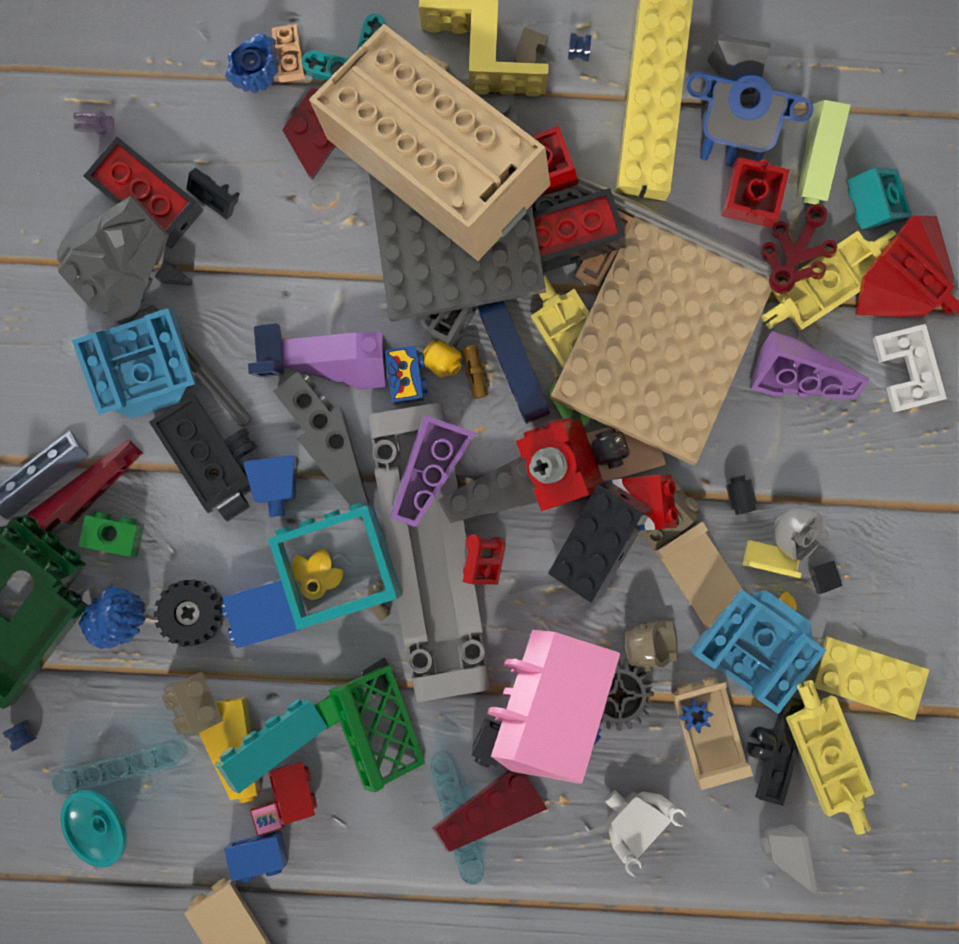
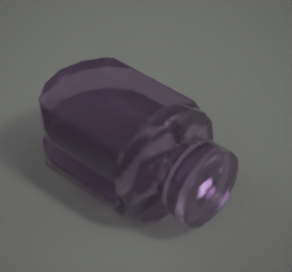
M97 111V113H73L74 120L92 122L73 123V130L105 135L106 131L112 132L114 130L113 117L106 116L102 111Z

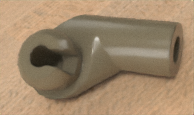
M382 581L372 583L368 588L367 595L386 590ZM383 603L369 607L380 621L391 614Z

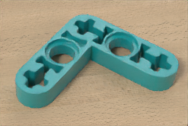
M370 14L365 18L357 50L372 36L371 27L375 23H379V27L383 24L386 25V21L381 15ZM310 50L303 55L301 64L308 76L328 81L334 75L331 72L332 67L336 64L344 65L349 58ZM317 59L319 65H315L314 69H311L309 63Z

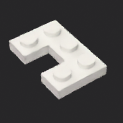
M926 324L872 338L879 363L904 357L911 381L886 388L893 413L947 399Z

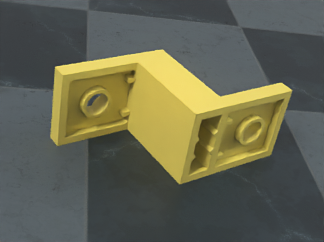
M419 0L421 30H426L430 33L452 31L455 34H464L470 32L469 89L481 95L488 94L489 92H500L502 95L525 93L531 97L546 93L549 64L496 62L498 0Z

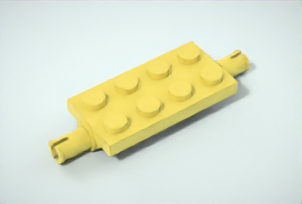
M890 230L876 241L869 242L857 231L837 244V252L834 257L825 258L821 256L802 267L801 269L811 267L812 263L820 261L826 265V273L819 280L811 277L795 282L794 288L788 293L780 294L771 290L780 304L761 316L763 322L774 317L773 320L766 324L769 329H772L789 317L800 332L859 293L862 277L890 243L888 240L895 236L896 232ZM820 268L813 269L816 273L822 272ZM783 280L779 284H786L787 282Z
M544 275L546 293L539 294L544 302L543 307L530 315V319L563 370L589 315V311L575 289L564 295L557 294L548 281L547 276Z
M814 681L803 682L804 687H802V684L797 685L805 707L786 717V720L824 814L830 817L838 812H845L850 818L854 833L857 835L865 834L864 827L868 832L871 830V825L863 809L865 807V799L874 794L871 783L837 698L830 695L820 700L814 686Z

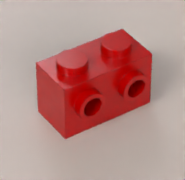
M296 762L268 771L280 824L285 825L315 816L314 809L317 808V801L314 792L310 793L308 782L311 781V775L308 766H304L303 762Z

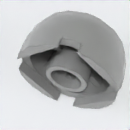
M806 507L792 508L780 515L774 524V536L778 548L785 555L796 561L797 559L800 561L805 560L820 543L816 541L819 533L824 534L826 527L825 517Z

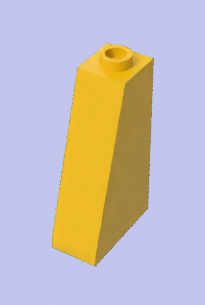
M247 696L215 702L223 721L199 732V735L230 801L239 799V803L253 801L255 796L262 791L260 778L238 794L231 790L215 765L220 760L219 756L231 747L236 749L243 744L242 739L252 732Z

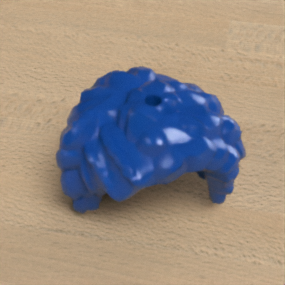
M258 33L252 38H248L246 42L240 43L239 47L233 49L228 55L229 65L225 73L227 81L231 82L236 88L242 89L245 92L251 90L253 93L259 92V89L262 91L266 90L268 86L272 85L274 76L278 73L277 66L279 65L277 58L278 50L275 48L276 40L272 37H267L264 33Z
M110 587L102 592L100 598H94L91 602L92 604L85 607L79 621L81 631L89 644L99 649H111L118 644L129 643L140 632L138 627L143 625L145 621L143 616L145 603L141 601L139 595H135L126 589Z

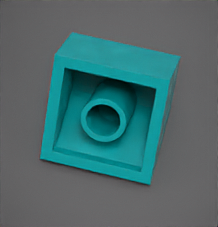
M875 167L847 180L849 185L848 195L856 208L855 218L862 229L880 228L908 220L912 216L898 169Z

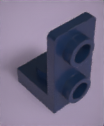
M273 323L254 326L257 362L248 363V373L259 378L284 375L280 325Z

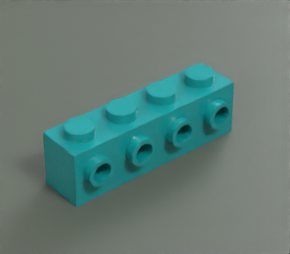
M295 700L286 707L287 712L280 717L279 715L271 717L264 723L265 728L258 733L256 731L249 733L242 739L243 744L236 749L231 747L219 756L220 760L215 765L232 791L239 794L327 728V725L310 700Z

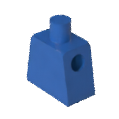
M290 455L244 461V468L255 503L268 502L269 517L285 516L283 500L296 498L297 457Z

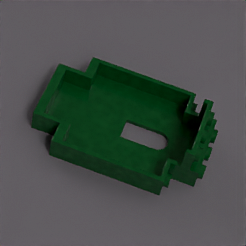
M28 515L12 517L6 526L0 527V592L17 571L28 572L34 580L32 592L11 620H8L0 613V708L2 709L17 702L87 606L82 601L83 598L79 593L68 589L83 570L86 563L80 559L81 556L76 551L64 547L59 543L60 539L56 535L44 531L39 527V522Z

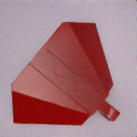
M911 216L862 277L855 315L923 318L940 305L948 315L953 312L955 314L959 313V300L950 293L955 287L952 285L954 275L937 216Z

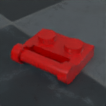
M479 535L468 536L465 541L468 555L463 566L464 576L462 582L498 585L506 547L505 540L501 537L485 539ZM482 549H490L491 556H481Z

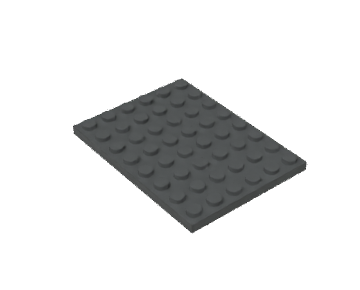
M513 94L484 100L519 126ZM369 173L388 316L391 322L546 293L532 205L526 210V214L504 237L501 236L484 256L477 261Z

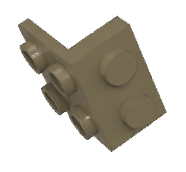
M672 477V480L676 486L674 502L678 511L677 528L643 530L639 532L655 550L663 547L691 525L701 513L697 502L683 492L680 483L674 477Z
M202 671L164 688L165 694L162 695V699L168 710L172 709L175 719H173V724L178 734L182 733L184 737L193 736L223 721Z

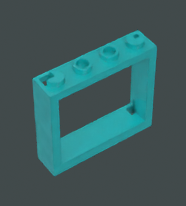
M364 502L348 506L350 511L340 514L339 510L324 514L325 520L316 522L315 518L299 522L301 528L291 530V527L287 526L275 530L276 536L268 538L297 630L392 601L402 596L373 504L365 506ZM362 516L386 590L306 615L283 542Z

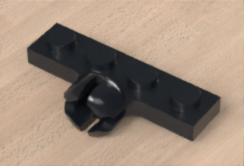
M790 698L778 714L773 729L756 727L749 735V737L756 738L760 742V744L747 742L749 755L754 759L764 762L755 795L759 800L784 806L799 752L786 717L804 709L805 705L802 699Z

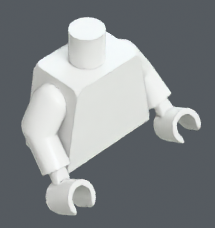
M613 790L604 801L614 810L608 817L610 822L608 833L612 848L621 861L626 863L625 869L632 877H635V875L631 872V867L634 864H638L640 869L644 870L643 864L637 859L669 823L672 822L676 826L683 827L677 821V816L682 813V815L689 818V814L686 811L676 809V806L661 794L646 791L637 794L632 791L624 799L616 790Z

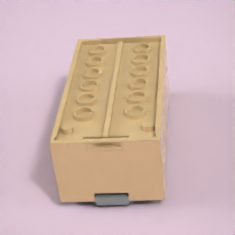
M385 24L309 99L330 142L477 261L484 256L501 236L504 237L526 214V210L550 186L545 146Z

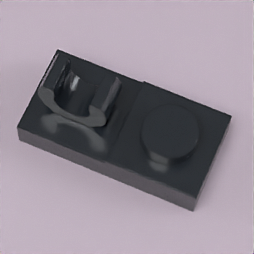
M196 167L188 174L186 190L226 220L232 216L234 205L237 204L240 193L236 192L234 195H230L228 193V184L220 187L208 175L202 173Z

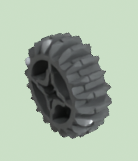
M628 659L624 660L622 666H620V660H618L607 698L608 701L613 703L615 715L603 711L600 725L607 720L606 728L609 730L614 722L618 731L622 730L623 722H625L628 729H632L630 720L634 719L636 723L640 724L642 721L638 715L640 713L646 717L649 715L643 709L644 705L648 707L653 706V703L646 700V697L654 696V692L645 689L652 685V681H642L646 678L647 673L641 671L637 674L640 667H636V665L629 669ZM621 673L633 677L637 683L638 690L625 688ZM619 686L620 690L626 694L621 695L617 703L616 698L610 695L616 693ZM638 698L635 706L629 712L623 714L626 702Z

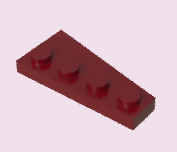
M508 770L433 826L432 829L445 850L451 852L543 812L547 808L526 774Z

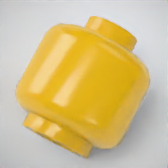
M434 340L427 345L423 352L425 367L439 378H446L449 375L453 377L461 369V352L454 346L451 347L440 340Z

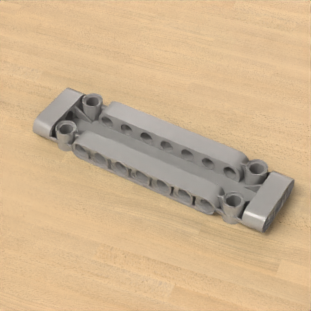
M442 403L368 415L373 455L376 463L375 476L387 548L402 592V596L397 598L396 601L403 642L408 653V664L416 702L491 689L475 584L462 582L464 576L463 566L468 555V549L465 545L467 536L464 520L450 523L438 501L440 498L458 489L455 467L417 527L389 518L422 418L426 415L445 422ZM383 446H390L393 450V454L389 459H381L379 456V450ZM470 644H476L480 648V654L475 658L468 657L465 653L466 647ZM418 653L425 654L428 658V664L423 667L417 666L414 663V655Z

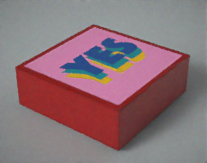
M275 801L250 810L257 836L284 828V825L279 823Z

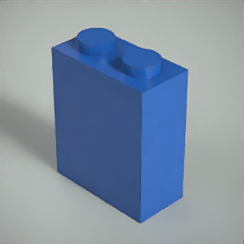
M281 581L223 597L224 602L221 603L222 613L225 618L229 619L231 628H228V635L231 643H235L236 648L299 631L296 629Z

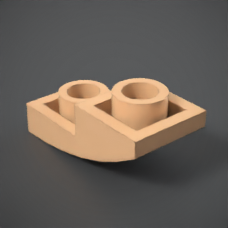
M297 24L272 28V37L276 40L275 48L278 50L277 58L279 65L277 67L280 83L305 79L304 69L301 64L302 51Z

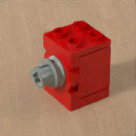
M571 417L563 420L557 419L547 423L546 427L524 432L525 438L516 441L522 459H527V474L537 487L533 491L541 512L591 495L597 484L604 482L603 478H601L602 475L585 428L582 427V420L572 421Z

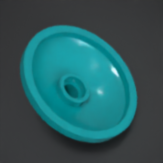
M81 790L69 796L63 803L60 814L62 832L69 847L81 860L91 866L104 868L116 863L123 856L127 844L126 826L116 806L103 795L90 790Z

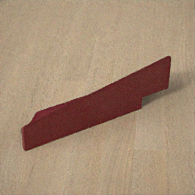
M126 440L31 510L27 515L36 519L39 522V527L50 533L60 522L73 525L143 452L131 440Z

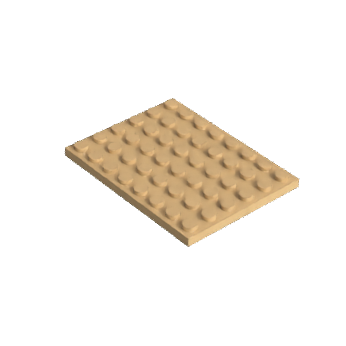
M634 217L635 220L625 237L626 247L619 249L550 399L689 464L695 465L698 462L772 289L769 286L768 278Z

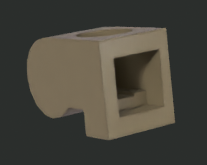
M524 27L515 50L514 63H536L537 52L544 55L548 36Z

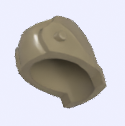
M649 622L640 624L627 631L625 635V650L629 664L636 665V667H644L645 671H651V667H665L669 662L677 661L678 647L674 622Z

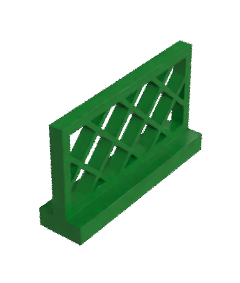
M390 665L383 666L342 686L329 689L364 790L376 793L383 789L385 784L425 764ZM385 674L388 681L384 692L374 688L378 676ZM359 685L367 688L362 703L354 699L351 691L352 688ZM372 691L383 695L378 709L367 705ZM388 698L394 700L397 706L393 717L383 713ZM365 709L376 713L371 727L363 724L362 716ZM381 716L392 720L387 734L376 731ZM397 723L403 725L405 729L402 741L392 737ZM374 734L385 738L379 753L371 747ZM390 741L400 745L395 759L385 756ZM405 748L411 749L415 757V761L408 765L401 762ZM383 759L393 762L390 774L382 777L380 766Z

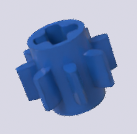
M692 698L690 705H681L684 709V715H680L678 718L682 721H687L684 726L686 730H690L693 726L697 733H701V727L711 726L708 723V717L713 716V713L704 710L707 707L706 702L703 701L698 706L696 700ZM693 711L701 716L699 720L693 719L691 716Z

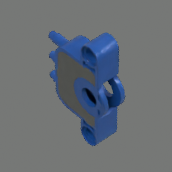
M696 71L691 73L686 80V88L691 96L707 100L701 125L705 134L700 156L702 160H708L714 142L729 145L725 162L727 166H733L739 148L754 151L752 161L759 162V160L763 159L765 151L770 150L775 145L784 119L805 122L811 118L814 111L812 102L806 97L781 90H771L766 80L754 73L742 74L732 81L726 77ZM701 77L705 80V87L701 91L695 92L691 89V83L695 78ZM748 87L756 88L758 91L756 102L750 106L742 105L740 103L741 92ZM799 102H805L806 111L802 115H794V106Z

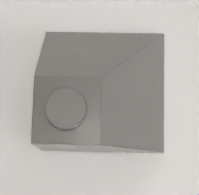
M794 824L762 829L764 838H760L763 854H767L777 866L812 893L818 892L808 836Z

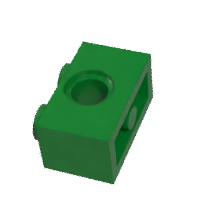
M95 511L94 516L85 515L79 547L128 557L138 556L144 526L136 525V519L121 517L120 521L110 519L111 514ZM112 526L117 531L114 540L108 538V530Z

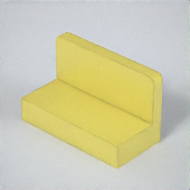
M748 540L742 566L792 578H801L802 573L797 572L800 560L797 559L796 561L785 555L777 546Z

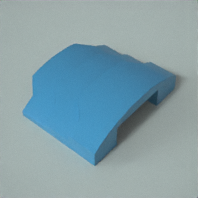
M173 307L145 315L144 318L105 331L94 332L71 340L98 415L115 410L125 416L134 418L179 403L183 398L186 387L196 384L188 361L189 357L180 334L182 331Z
M742 589L739 590L727 608L721 612L709 630L706 629L691 649V652L712 668L719 669L778 714L796 692L797 685L802 684L827 651L813 640L811 624L808 619L767 590L748 594Z

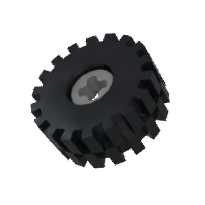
M196 579L182 580L167 586L168 589L160 593L161 599L156 600L155 606H158L157 611H154V617L158 618V622L155 625L156 628H161L162 632L160 634L162 637H168V642L172 644L178 643L182 647L196 646L212 639L216 635L215 633L221 629V621L225 620L221 609L220 598L222 596L214 591L216 588L212 585H207L205 581H197ZM184 607L195 609L192 614L193 619L183 617V614L186 612Z

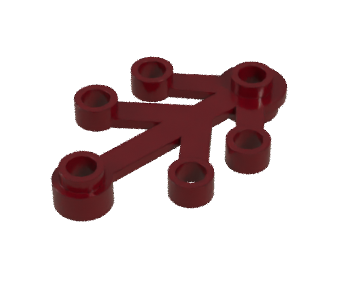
M813 204L808 207L805 215L806 225L795 246L788 233L789 226L786 222L778 221L773 225L772 234L776 239H779L787 257V261L784 267H782L777 256L776 244L767 242L762 246L761 256L768 260L772 270V274L769 277V286L774 292L780 294L788 293L794 288L795 282L811 277L819 280L825 276L826 265L820 261L812 263L811 267L794 271L799 263L821 256L832 258L836 255L837 244L833 240H826L822 245L806 249L816 228L826 222L827 209L823 205ZM817 216L820 220H814L812 217ZM783 228L785 231L780 233L776 229ZM831 247L833 248V251L829 252L826 251L824 248ZM772 249L774 252L768 254L765 252V250ZM820 268L822 272L816 273L813 269ZM782 279L785 280L787 283L779 284L777 281Z

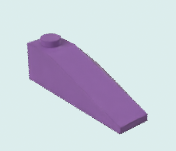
M772 331L758 352L750 388L772 396L783 397V393L797 394L798 397H807V394L822 395L824 398L856 399L870 380L869 377L799 340Z
M358 332L281 340L284 367L347 384L358 389L386 388L385 340L382 332Z

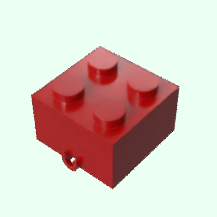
M739 157L731 170L721 216L771 228L779 218L790 169L769 165L767 160H759L757 162Z

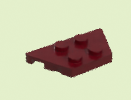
M310 88L282 129L299 161L312 180L336 147L327 139L309 101L319 90L315 88Z

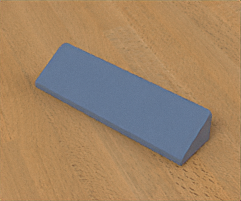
M71 431L65 433L0 483V516L5 519L11 517L88 457L86 450Z

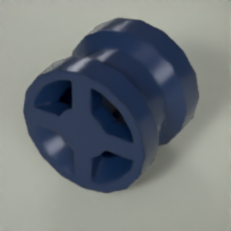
M571 33L568 60L581 58L582 61H589L592 35L586 34L584 37H580L576 33Z
M28 720L3 732L4 737L8 738L11 742L10 749L12 752L37 739L36 735L29 730L30 724Z

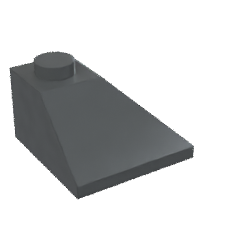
M718 35L708 56V62L718 76L729 78L732 81L737 76L745 73H754L762 77L770 43ZM748 87L741 94L755 93L756 88Z

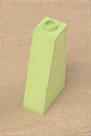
M828 100L813 104L814 111L810 118L797 197L804 198L803 203L819 204L820 201H828L850 104Z

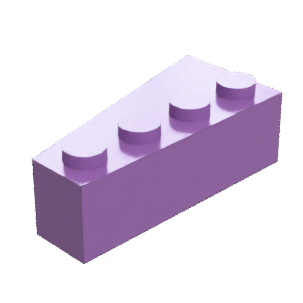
M425 415L422 418L389 518L417 527L476 432Z

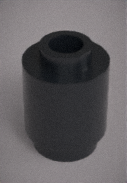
M745 475L730 478V484H726V490L731 509H734L735 515L756 511L755 504H757L752 479L746 480Z

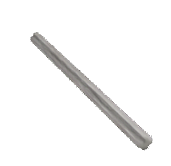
M580 175L577 176L579 184L573 186L574 189L585 195L608 189ZM611 190L617 210L650 223L768 279L772 274L768 263Z

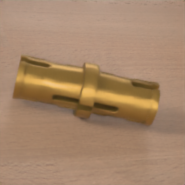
M469 345L461 348L466 364L465 375L469 378L472 398L478 399L489 396L484 377L486 371L480 361L478 345Z

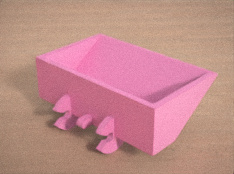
M532 630L523 660L506 659L503 665L511 668V673L517 675L514 688L505 687L503 692L504 696L510 697L507 709L490 707L487 713L495 716V720L502 723L491 757L512 772L582 784L620 653L557 632Z

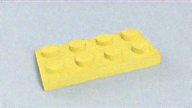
M825 637L823 648L827 651L818 661L812 680L816 689L915 720L929 669Z

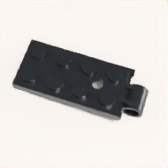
M191 394L149 421L207 513L213 512L212 508L217 507L222 517L228 522L250 508L248 501L240 491L246 486L250 488L247 475L237 459L234 458L230 448L225 444V440L195 394ZM212 469L219 471V475L215 479L210 477Z

